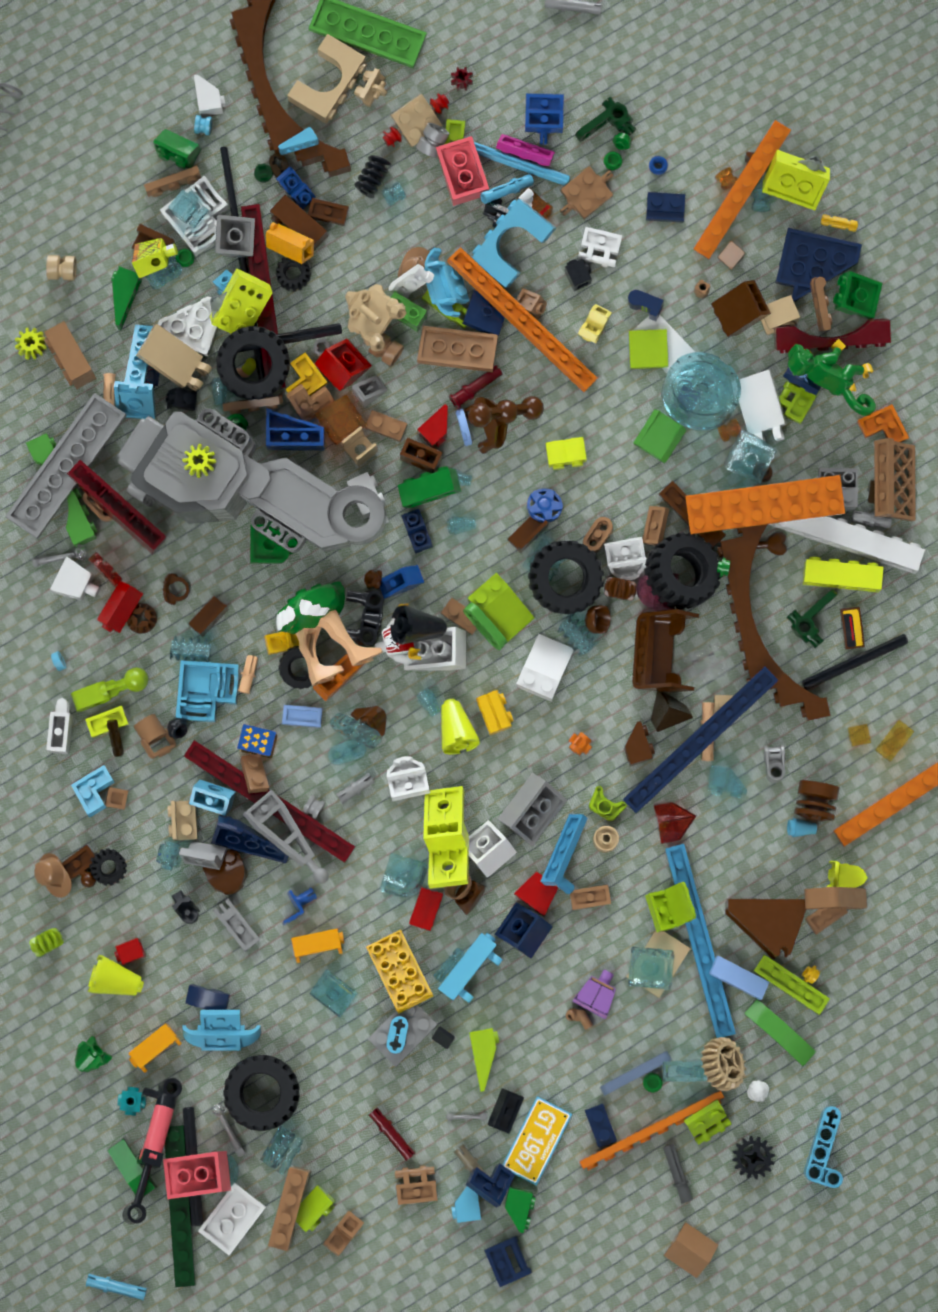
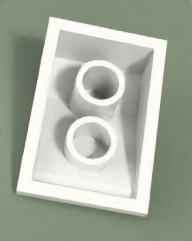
M449 627L441 638L420 641L423 651L421 660H415L409 665L404 664V670L414 671L466 669V631L457 627Z
M538 634L516 683V687L552 702L574 648Z

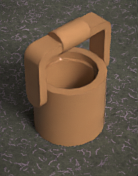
M155 714L145 717L134 725V729L141 738V745L151 759L170 753L176 746L175 740L168 735L167 728H163ZM165 737L170 745L154 753L150 745Z

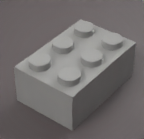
M415 1005L400 1014L396 1010L368 1040L397 1067L438 1024L418 1005ZM402 1016L408 1021L405 1046L400 1053L393 1054L387 1049L390 1024L395 1017ZM401 1019L394 1023V1026L397 1027L396 1034H400V1030L405 1028V1024L402 1023ZM395 1036V1041L390 1042V1046L393 1047L394 1051L397 1048H401V1044L398 1043L399 1036Z

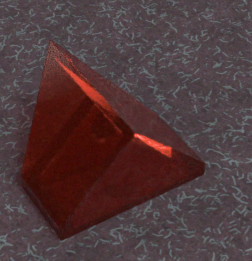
M674 802L654 805L661 844L681 840L697 815Z

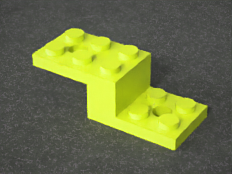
M463 786L430 790L429 794H425L423 839L429 851L428 885L430 889L468 884L469 834L464 824ZM443 804H449L447 808L440 809ZM448 865L453 866V868L448 871L444 870Z

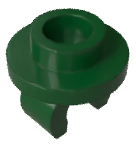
M265 163L258 164L254 170L255 179L261 183L270 181L273 176L271 167Z

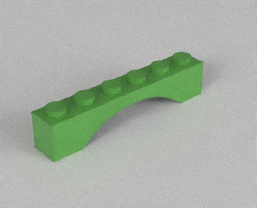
M47 433L26 442L33 460L40 466L43 465L57 445L54 438H49ZM74 488L67 498L69 509L66 530L76 548L97 539L95 533L98 532L94 522H89L87 518L90 514L86 505H81L79 501L82 497L78 488Z

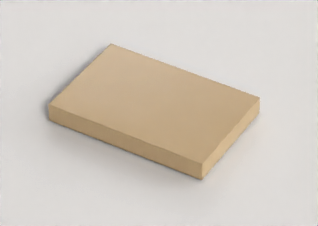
M655 930L626 977L660 998L691 948L666 932L657 933Z

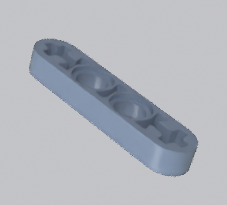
M665 1051L600 1086V1089L605 1096L672 1059L668 1051Z

